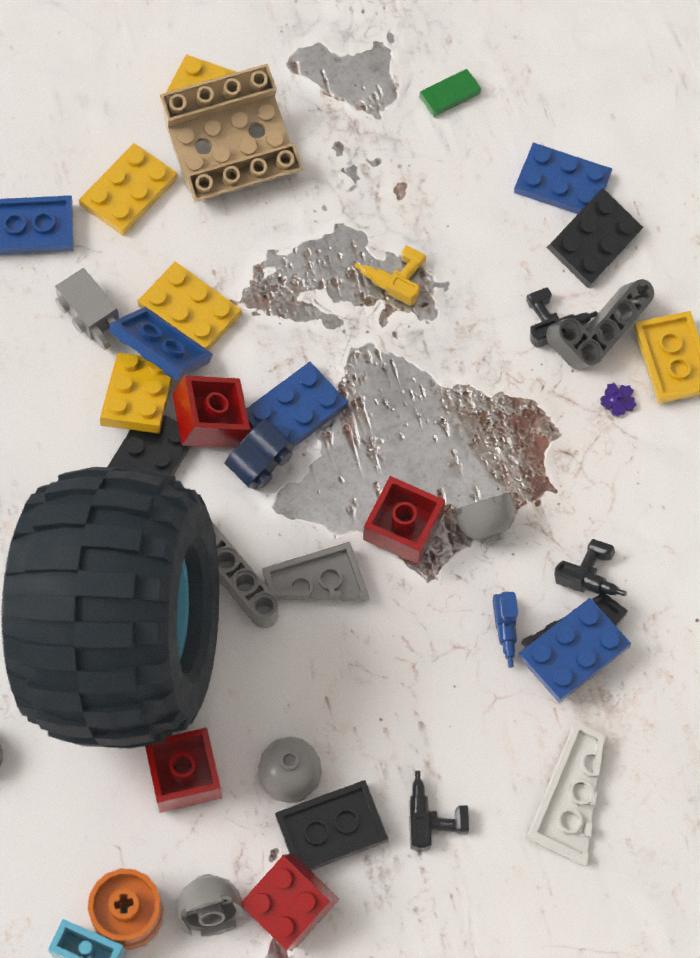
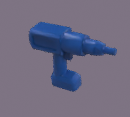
M503 592L493 596L495 625L498 631L499 643L503 647L505 658L508 659V667L513 668V658H515L516 652L515 643L517 642V599L515 592Z

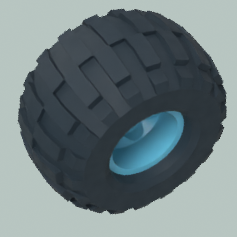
M89 467L58 475V481L38 487L35 494H31L16 524L7 556L2 594V643L6 672L16 705L22 716L27 717L28 722L37 724L42 730L48 731L47 736L80 746L131 749L166 742V737L172 736L173 732L187 730L188 726L195 720L208 690L218 634V553L213 524L201 495L197 494L196 490L184 488L182 482L176 480V476L149 469Z

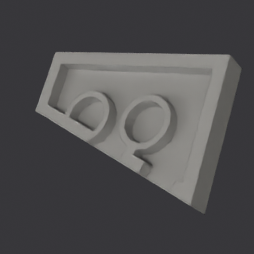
M350 542L262 568L267 587L277 600H369V594Z

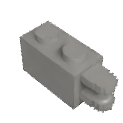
M83 267L55 286L57 293L55 302L64 314L68 312L73 317L72 323L80 334L85 332L91 341L95 339L106 350L111 345L103 333L110 328L113 321L119 319L118 308Z

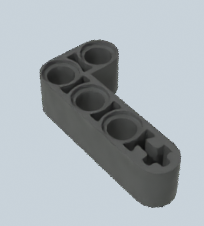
M639 279L623 285L586 328L573 318L553 323L546 331L548 343L573 369L579 370L596 365L651 303L655 293L652 284L645 279ZM617 310L621 314V319L617 316ZM562 328L566 331L567 339L562 335ZM599 329L603 332L604 339L600 337ZM582 349L586 353V360L582 356Z

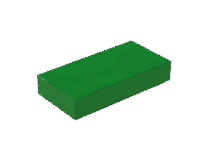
M466 68L421 90L419 97L433 117L481 94V87Z

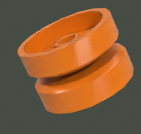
M120 868L106 873L95 883L89 894L88 913L97 934L123 945L125 950L142 947L157 935L163 922L164 909L157 886L147 875L135 869ZM129 906L128 913L121 912L124 907Z

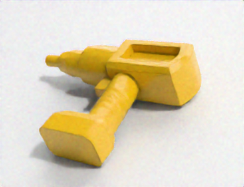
M406 245L401 252V258L407 265L401 272L395 269L392 274L380 268L375 269L367 265L354 264V267L360 270L365 277L371 279L373 284L386 290L385 294L409 306L417 302L420 285L409 279L426 262L425 254Z

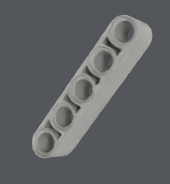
M212 522L216 538L218 564L220 565L223 561H232L234 563L228 569L219 566V582L255 625L261 628L273 626L279 617L276 597ZM243 583H249L253 586L249 591L238 589ZM265 605L272 608V611L268 614H260L256 611L259 607Z

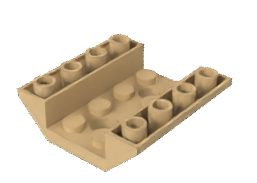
M268 63L160 94L167 131L185 185L194 202L303 171L295 143H290L275 98L277 89ZM254 125L262 127L264 136L258 139L253 138L249 134L250 127ZM199 141H206L210 144L211 151L207 154H200L196 151L195 145Z

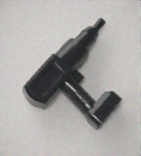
M548 287L532 292L526 296V302L542 322L530 326V341L536 348L549 344L546 338V331L550 325L567 318L576 319L581 325H584L598 314L597 311L577 315L570 314L559 318L557 313L550 314L544 306L550 302L552 297ZM562 328V335L564 336L566 331Z
M591 539L580 566L563 560L555 567L556 584L582 593L586 590L600 595L605 593L608 595L619 594L626 596L627 591L621 590L617 585L607 582L606 578L596 575L597 568L593 567L597 559L608 561L613 558L615 549L611 544Z
M415 771L412 796L409 801L410 849L417 852L430 849L432 845L431 830L468 834V805H459L454 811V819L438 818L437 811H429L428 796L425 795L421 771Z

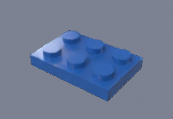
M533 142L514 187V193L578 214L602 188L606 189L613 168Z
M72 195L0 199V254L74 251Z
M143 307L113 321L109 328V332L116 336L121 343L130 346L143 359L151 361L162 369L167 376L176 380L209 364L213 356L207 349L147 307Z
M310 361L247 407L246 410L249 425L252 429L263 419L272 422L297 446L346 409L348 401Z
M588 598L519 652L518 657L557 702L561 703L630 648L631 642L595 602Z

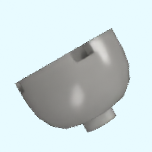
M510 492L453 509L460 530L471 539H484L485 544L503 539L501 533L510 529L515 518V508Z
M296 737L279 738L270 743L262 753L258 765L259 779L262 787L272 798L286 803L299 802L307 798L319 786L322 774L320 758L313 746L305 740Z
M211 874L198 876L183 888L177 901L180 929L189 935H192L191 930L201 931V936L208 937L219 935L237 926L236 919L241 917L243 920L244 909L241 904L242 899L238 889L228 879Z

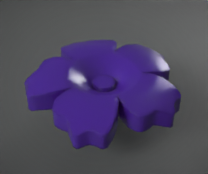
M615 383L608 384L604 392L605 396L600 398V404L606 410L611 409V415L617 417L624 415L626 410L633 411L637 405L635 398L631 397L634 390L630 385H621L618 389Z

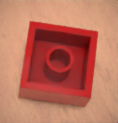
M184 375L172 394L182 446L237 448L250 431L240 378Z
M389 476L364 525L363 540L418 565L444 514L445 500Z
M207 727L166 737V742L145 746L160 813L222 799L221 786Z
M295 854L282 855L243 899L241 904L287 951L297 948L340 899Z

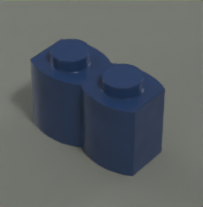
M263 419L248 434L244 442L229 455L224 464L248 488L256 490L258 487H265L273 477L272 472L278 465L283 466L291 459L293 455L291 451L295 445L272 422Z

